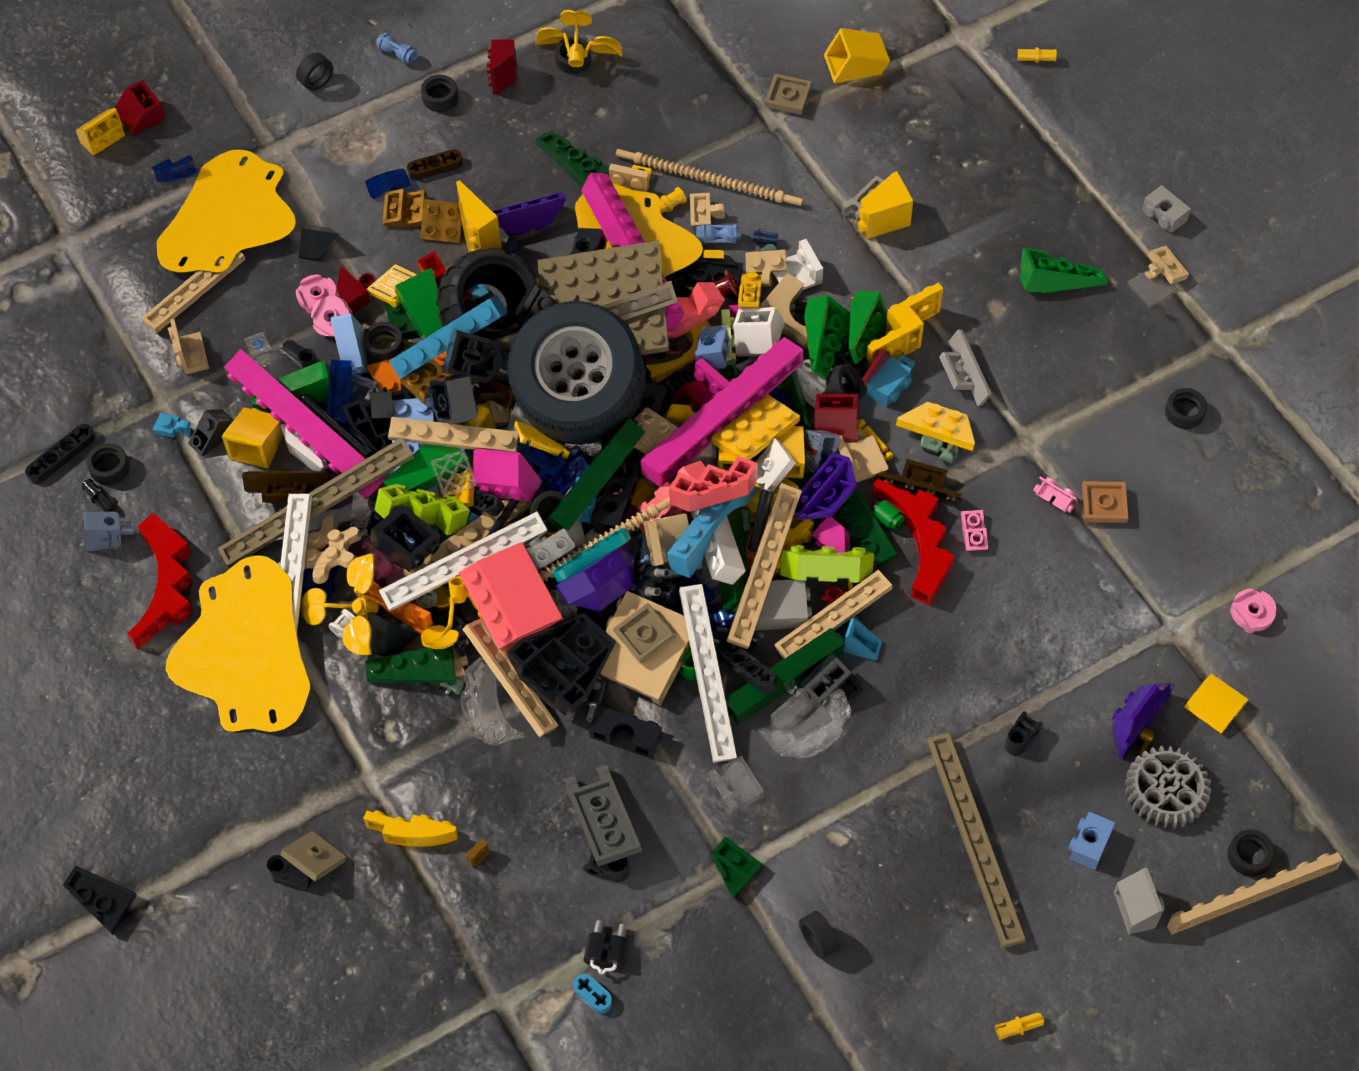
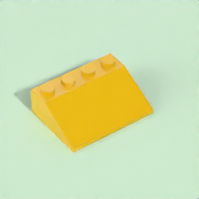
M460 180L457 181L463 233L468 252L477 249H502L498 216Z

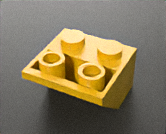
M115 108L106 110L76 129L80 143L93 156L125 136Z

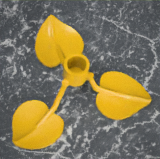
M564 10L560 14V20L564 25H575L574 44L572 47L569 45V36L566 33L551 27L540 29L535 41V45L556 44L564 39L568 52L567 57H569L568 64L572 67H582L584 65V57H587L589 49L596 53L616 54L622 57V47L612 37H596L594 41H589L585 50L581 44H578V25L587 26L592 23V16L584 11Z
M374 554L358 557L348 566V584L355 587L354 592L360 596L352 604L325 603L326 593L319 588L308 590L301 600L302 616L310 625H318L324 620L326 616L325 607L353 609L358 616L350 619L351 624L344 627L342 637L346 648L359 655H371V626L367 618L370 613L376 614L379 607L375 599L365 595L373 582Z
M460 576L449 580V588L441 586L436 588L438 600L434 606L447 607L450 605L448 626L445 628L444 626L436 625L425 629L421 635V641L425 647L444 649L456 643L459 633L455 630H450L452 628L455 603H463L469 597L473 606L477 609Z

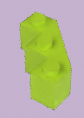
M399 484L380 488L378 491L375 511L383 518L402 504L428 525L436 524L447 536L455 534L466 527L469 509L455 497L439 498L435 497L433 492L417 489V492L405 490V486Z
M791 545V548L782 550L780 575L795 580H806V577L818 578V581L837 582V579L847 578L849 582L859 583L873 574L874 554L866 552V549L861 547H854L852 551L840 552L836 551L832 546H823L820 550L810 551L804 549L802 545Z

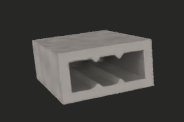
M805 580L771 581L755 631L797 629L812 618L811 606L807 607V600H810V588L805 587Z

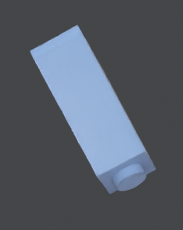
M351 313L331 317L342 369L362 376L363 373L368 372L366 367L368 366L363 341V326Z

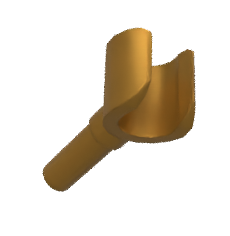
M1144 728L1139 736V739L1144 741L1139 755L1141 757L1142 753L1147 751L1154 737V733L1147 728Z

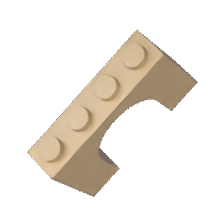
M787 273L759 308L776 307L785 321L781 334L800 344V347L809 351L806 326L796 322L791 316L789 309L800 296L804 283Z

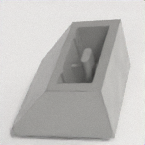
M1143 868L1117 882L1114 889L1128 934L1155 929L1164 910L1163 899L1158 897L1155 890L1157 888L1155 877L1150 875L1148 868Z

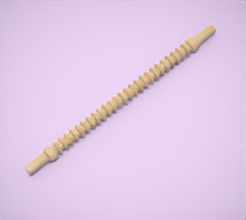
M621 149L616 151L617 157L632 160L638 165L643 163V166L648 165L649 168L653 166L654 169L658 167L659 170L664 169V172L669 170V173L674 172L675 175L680 173V176H683L684 174L686 178L690 176L691 179L695 177L696 180L701 179V182L706 180V183L711 182L712 185L717 183V186H720L721 184L723 188L725 186L728 189L732 187L734 191L738 189V192L743 190L744 193L749 192V195L754 193V196L759 195L760 198L765 196V199L770 198L771 201L775 199V202L778 203L786 202L798 206L803 204L804 199L787 195L781 190L776 192L775 189L770 190V187L765 189V186H762L761 188L759 184L754 186V183L750 185L749 182L744 183L743 180L739 182L738 179L733 180L732 177L730 179L727 176L722 177V174L717 176V173H714L713 175L711 171L706 173V170L702 172L701 169L696 170L695 167L691 169L690 166L685 167V164L680 166V163L675 164L674 161L672 163L669 160L665 162L664 159L659 160L658 157L654 159L653 156L649 157L648 154L644 156L640 152L632 153Z
M670 497L656 505L651 504L647 507L646 511L643 509L642 513H637L636 517L631 516V520L626 519V523L621 522V526L616 525V529L613 530L611 528L610 532L606 531L604 536L599 535V539L594 538V542L589 541L588 545L583 544V548L578 547L577 552L573 550L572 555L567 554V557H562L561 561L556 560V564L551 563V567L548 568L546 566V570H540L539 573L543 581L547 582L549 577L554 578L552 571L611 533L621 528H626L629 533V530L634 531V527L639 528V524H643V521H648L651 517H658L661 511L672 506L670 504Z

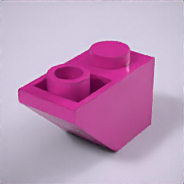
M832 517L826 518L812 533L816 538L814 543L820 549L823 546H832L836 551H850V534Z

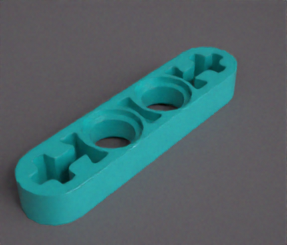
M621 528L555 568L552 573L557 582L565 581L622 546L631 537L626 528Z

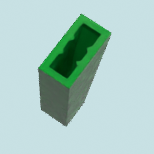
M432 268L395 285V294L422 340L443 328L438 317L440 313L439 307L436 305L438 290Z
M325 361L276 379L300 402H302L301 396L304 394L308 395L316 404L334 401ZM256 396L251 397L253 408H258L266 413L272 412L268 407L264 410L255 402L258 399Z
M424 444L413 454L414 458L402 464L383 483L385 487L399 484L405 486V490L417 492V489L426 491L468 469L471 466L469 457L459 448Z

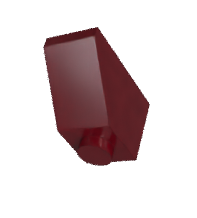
M341 267L336 294L337 297L343 299L348 304L353 314H355L370 303L368 290L344 267Z

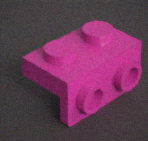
M701 358L696 361L693 378L696 381L702 380L713 396L729 385L730 382Z

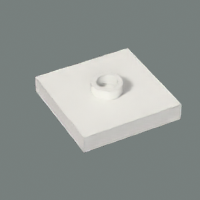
M774 438L756 461L758 463V480L756 482L762 490L774 491L796 464L781 441Z

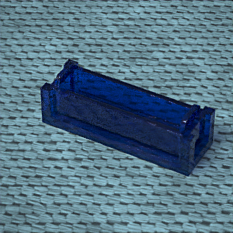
M331 359L327 413L336 422L349 425L342 406L350 403L352 367H355V363L352 360Z

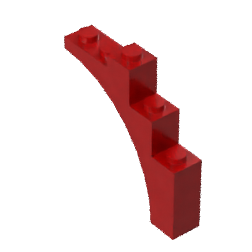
M876 479L873 484L872 496L881 502L887 500L902 511V515L905 516L904 522L909 527L916 542L919 553V571L912 586L911 598L931 606L950 573L955 555H952L948 550L939 549L945 538L947 527L939 521L931 520L937 510L939 498L921 490L914 496L909 491L894 487L887 481Z
M152 513L137 526L141 537L155 554L158 579L155 594L147 611L140 621L127 633L131 644L136 649L147 644L151 637L158 631L163 630L170 621L177 626L179 623L187 620L193 612L189 601L180 594L192 583L188 571L180 565L191 554L188 543L155 513Z

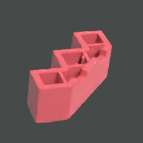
M698 282L689 297H676L685 315L675 332H668V339H676L717 314L725 299L714 282Z
M737 456L729 471L708 464L699 480L678 473L669 488L670 504L691 512L749 495L758 480V463Z
M701 461L682 467L677 472V475L682 473L699 480L706 467ZM667 481L654 492L656 497L649 503L643 502L638 507L635 517L637 513L641 514L643 509L646 511L647 507L651 504L656 505L668 498L669 488L673 481L671 483ZM672 505L661 511L658 517H651L650 520L686 514L688 511ZM641 523L639 524V529L646 537L644 525Z

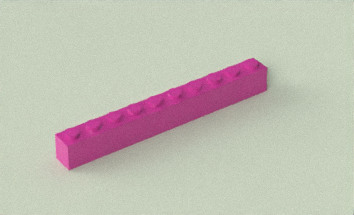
M590 173L581 191L611 247L645 243L608 174ZM663 275V283H666L667 281ZM679 302L666 306L668 332H675L685 315Z
M785 337L779 342L774 343L770 350L760 355L751 366L746 367L743 373L736 379L731 380L726 388L717 392L712 400L705 403L697 413L691 415L682 426L676 428L664 441L659 442L653 451L644 455L641 460L642 475L659 487L669 481L682 467L686 466L711 444L713 435L764 398L802 365L803 349Z
M242 349L224 366L229 372L228 378L235 384L240 382L244 385L241 389L251 397L254 394L258 398L255 402L264 410L267 407L271 409L270 415L278 422L283 420L286 423L284 427L292 435L298 433L301 436L298 440L307 448L311 445L316 449L313 453L322 461L326 458L330 462L327 466L336 474L339 471L344 473L365 460L362 455ZM382 476L357 492L367 500L371 495L378 493L380 488L385 487L383 481L387 477Z

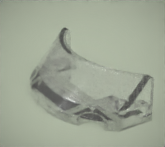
M478 658L465 670L463 676L466 681V687L461 692V707L467 727L477 739H481L486 744L493 746L524 738V733L514 729L503 716L497 697V677L485 660Z
M835 688L823 699L818 709L801 724L785 730H779L776 727L771 730L760 728L758 732L776 754L797 759L811 757L819 754L825 748L827 749L838 739L843 732L841 728L846 718L850 717L851 708L844 691Z

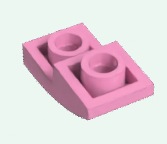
M983 510L961 511L966 551L988 550Z

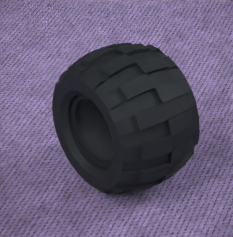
M477 249L468 252L457 259L446 270L441 279V284L437 291L436 305L439 307L440 313L438 317L442 327L468 312L463 300V296L468 289L478 284H487L495 287L502 293L506 300L508 314H506L503 322L496 328L485 327L473 335L495 340L519 332L522 327L513 321L511 317L530 285L536 284L538 286L536 281L538 276L532 267L528 268L522 262V258L514 253L509 255L503 249Z

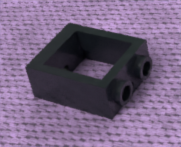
M401 504L371 529L370 542L410 572L415 567L421 566L425 558L430 554L433 555L438 551L441 534ZM403 524L425 540L411 553L389 537Z

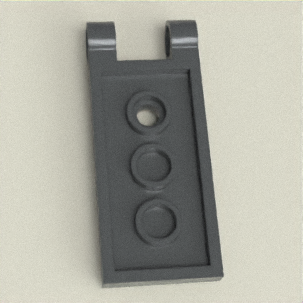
M607 764L595 767L598 782L580 788L574 775L563 778L566 792L573 804L598 867L642 852L641 845ZM596 803H601V804H602V805L599 806V807H594V805H595Z

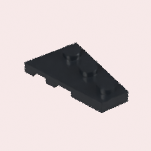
M699 257L695 262L681 269L680 277L696 284L698 282L715 283L725 278V270H729L735 276L740 288L743 263ZM733 292L725 295V297L734 301L738 299V296Z
M76 865L63 884L64 888L112 936L137 896L134 891Z

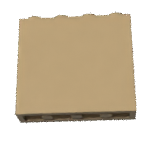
M627 591L624 597L621 596L616 605L617 611L614 616L611 615L606 624L608 628L605 632L616 641V644L600 675L650 697L653 703L661 706L682 665V658L690 646L685 617ZM649 603L675 634L676 638L640 664L614 633L613 628Z

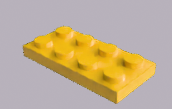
M768 394L713 435L711 443L735 460L737 456L750 460L769 446L774 438L778 439L796 425L800 420V415Z

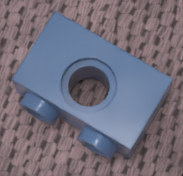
M726 325L702 328L700 337L697 338L698 348L694 353L695 361L702 358L714 369L726 368L731 343Z
M1090 811L1086 819L1081 817L1076 829L1080 831L1078 838L1073 837L1068 847V850L1072 851L1069 859L1096 870L1115 822ZM1091 837L1095 842L1090 843L1085 838Z

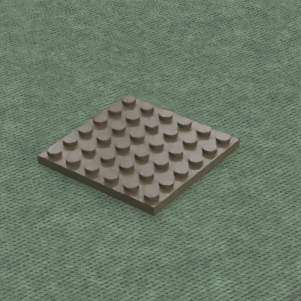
M659 240L538 260L539 286L556 300L555 304L569 301H584L600 305L663 284ZM666 306L624 320L636 337L641 355L670 351ZM571 351L569 352L568 357L574 358L577 356L578 352ZM592 356L588 359V362L595 363L598 357Z

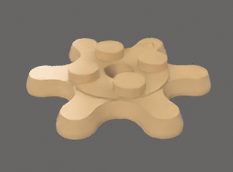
M327 517L323 520L322 528L318 532L313 531L308 534L304 569H313L312 577L315 583L321 584L326 582L329 577V571L334 566L341 565L348 568L349 564L357 558L354 554L348 552V548L351 544L358 542L362 538L360 529L351 527L346 531L339 532L337 530V520ZM326 545L328 546V548L325 551L320 552L321 549L326 547Z

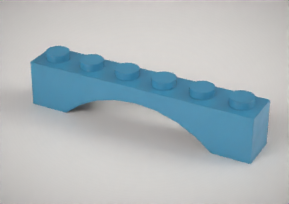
M498 295L389 362L399 379L447 351L452 331L459 330L475 334L505 316L508 312Z
M755 485L749 495L702 508L667 553L671 572L688 578L693 575L702 563L706 548L717 527L734 509L748 504L757 492Z

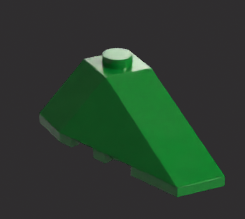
M1023 247L1020 280L1024 289L1029 292L1047 293L1101 286L1106 285L1108 282L1103 271L1082 263L1074 265L1066 261L1064 257L1060 256L1058 260L1049 257V252Z
M857 291L854 299L851 300L849 350L853 362L856 364L867 354L868 345L877 338L881 339L886 331L887 311L880 291Z
M829 295L808 298L805 309V324L811 370L821 378L827 379L835 361V352L840 350L842 346L840 341L848 333L850 312Z

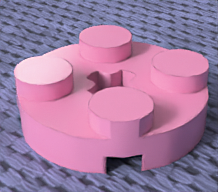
M316 274L308 276L300 282V286L296 289V297L299 305L306 309L308 313L311 314L313 306L321 298L337 297L336 285L331 278L327 277L328 279ZM314 291H318L321 294L314 296Z
M329 296L321 298L315 303L311 312V318L314 323L313 327L319 334L335 337L332 322H329V313L334 312V317L349 313L353 315L352 309L349 308L343 299Z
M1246 589L1235 596L1230 612L1234 621L1244 631L1253 633L1265 630L1271 626L1276 616V603L1266 592L1261 591L1260 593L1254 591V589ZM1249 607L1257 608V614L1251 613Z

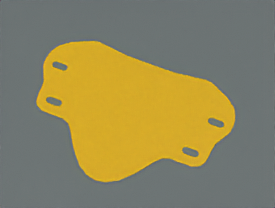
M246 150L227 151L203 165L193 189L174 220L157 240V257L160 264L174 272L196 270L222 272L229 268L236 254L241 250L268 244L290 234L295 227V216L289 206L276 193V186L283 175V169L278 165L263 161L254 153ZM243 157H248L246 163L243 166H240L239 163ZM274 171L273 177L270 180H266L268 173ZM223 256L224 260L221 265L216 266L217 259ZM188 257L185 265L180 267L179 262L181 259Z
M613 183L644 241L659 240L664 277L687 267L701 256L703 247L696 236L662 217L660 207H654L660 201L656 194L631 190ZM582 194L575 204L578 227L602 229ZM645 198L651 199L650 207H645ZM607 241L605 249L612 248L609 241Z
M251 556L240 560L227 572L202 583L199 589L202 608L201 616L171 649L166 660V672L176 685L190 692L213 699L218 705L220 722L225 730L233 732L257 729L275 732L285 729L297 721L304 709L310 691V682L300 655L292 611L291 579L270 558ZM245 566H250V569H251V578H250V579H246V578H245V574H244V567H245ZM211 586H214L216 590L215 600L210 599L209 588ZM231 709L236 710L237 721L235 723H232L230 720L229 711ZM271 709L276 711L277 722L274 724L270 722L269 711Z

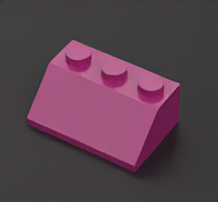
M475 449L473 452L474 483L479 488V491L495 495L501 499L530 501L543 482L521 453Z

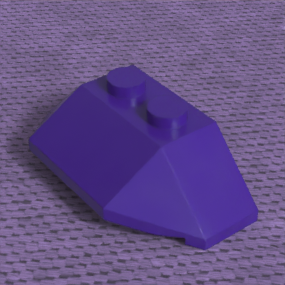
M562 192L492 210V212L498 216L500 228L512 235H524L529 230H542L546 226L551 225L566 199Z
M834 452L801 489L802 491L793 517L800 520L823 519L832 517L857 488L849 457Z
M623 544L580 572L560 582L556 587L567 605L601 611L633 588L634 558L626 544Z
M1159 683L1140 686L1135 693L1132 691L1129 693L1124 701L1126 705L1123 709L1119 707L1112 717L1114 720L1112 732L1120 759L1125 757L1138 740L1142 730L1147 728L1169 699L1175 685L1172 683Z

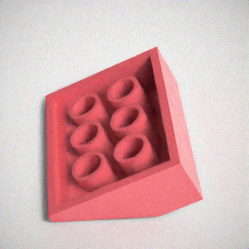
M523 542L478 560L458 572L498 649L508 652L522 638L544 630L563 619Z

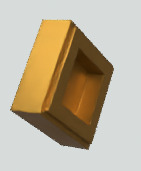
M482 838L465 854L467 864L472 868H475L489 854L488 844Z

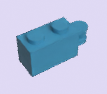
M904 354L900 355L897 360L891 357L867 384L866 396L886 408L891 402H896L902 389H907L911 384V371L915 361L909 359Z

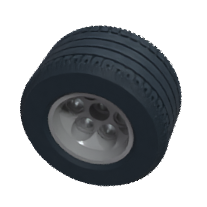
M569 301L551 305V307L548 306L543 311H539L535 316H532L522 326L510 348L507 373L512 393L528 422L535 429L537 428L539 432L544 433L545 436L555 441L574 445H585L586 443L591 444L596 441H603V439L611 437L628 418L632 420L641 405L646 388V371L638 342L624 320L613 311L601 305L584 301ZM571 351L578 352L574 358H569L568 354ZM592 356L598 357L595 363H589L588 359ZM557 365L562 366L560 372H552L553 367ZM577 373L584 374L580 380H574ZM596 376L604 377L600 383H594L593 379ZM566 385L567 390L560 393L557 392L558 387ZM585 390L588 392L584 396L577 397L580 391Z

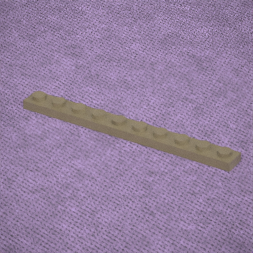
M669 281L600 305L626 320L677 303L678 301L672 282ZM518 332L495 339L494 341H498L500 350L510 352L511 345Z
M403 437L310 492L309 494L312 496L310 520L414 458ZM287 507L218 547L226 565L230 568L240 560L249 557L284 536Z
M949 733L927 739L928 747L1001 947L1003 949L1025 943V936Z

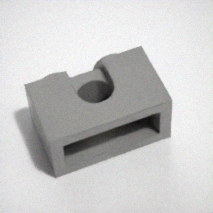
M1161 185L1145 197L1142 210L1147 216L1155 217L1162 228L1172 233L1188 221L1191 208Z

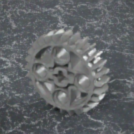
M1160 746L1158 752L1152 747L1150 754L1144 751L1142 757L1137 756L1135 762H1132L1125 781V794L1130 795L1128 802H1134L1132 810L1140 809L1138 816L1141 817L1145 814L1147 816L1146 823L1151 819L1155 820V826L1162 822L1164 829L1168 823H1171L1173 829H1175L1178 822L1184 827L1186 821L1192 823L1195 818H1199L1210 800L1211 788L1209 785L1211 780L1206 779L1207 771L1201 772L1203 764H1195L1197 757L1191 760L1189 752L1183 755L1181 754V748L1177 752H1173L1172 746L1169 747L1168 751H1164L1163 746ZM1162 763L1173 764V766L1168 769ZM1146 770H1152L1155 774H1149ZM1179 770L1185 771L1188 775H1182ZM1139 780L1148 787L1144 794L1139 789ZM1191 780L1196 784L1197 794L1187 786ZM1148 799H1154L1157 804L1150 803ZM1181 800L1188 801L1190 805L1183 804ZM1166 805H1168L1174 811H1165L1162 809Z

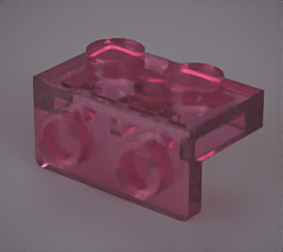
M369 538L356 550L349 547L348 552L354 554L357 558L367 554H374L373 582L378 585L397 569L394 564L390 563L384 552L376 550L368 541Z

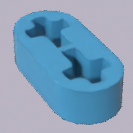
M580 974L574 979L573 988L575 994L593 1011L603 1014L611 1009L612 998L610 993L588 974ZM582 982L583 984L589 982L588 988L589 990H591V992H589L585 988L580 990L579 983ZM596 995L599 999L605 997L606 1005L599 1004L597 1006V999L594 996Z

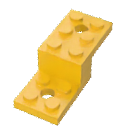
M939 282L933 286L926 287L922 292L911 295L905 301L894 304L888 309L886 336L879 340H873L868 345V369L881 349L888 351L889 355L897 360L900 355H907L921 347L923 321L940 312L943 287Z

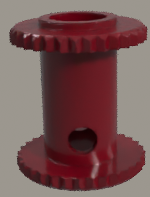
M725 270V278L715 282L716 287L722 296L731 292L739 296L740 288L735 276L731 271Z

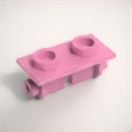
M1040 476L1039 479L1042 484H1037L1033 490L1037 496L1047 502H1050L1053 496L1056 497L1052 505L1063 512L1067 511L1070 513L1074 508L1072 503H1079L1073 491L1068 488L1062 490L1057 487L1058 483L1049 477L1044 479Z

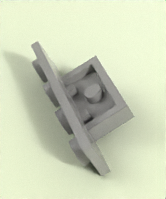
M958 329L949 340L953 352H943L939 358L953 389L971 390L977 406H982L991 396V391L963 330Z
M563 528L548 538L547 536L534 538L529 542L530 546L526 549L537 570H540L575 548V543L566 529Z

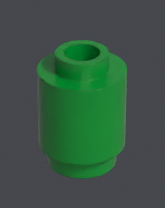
M887 500L878 501L872 509L875 518L889 529H898L905 519L902 511Z

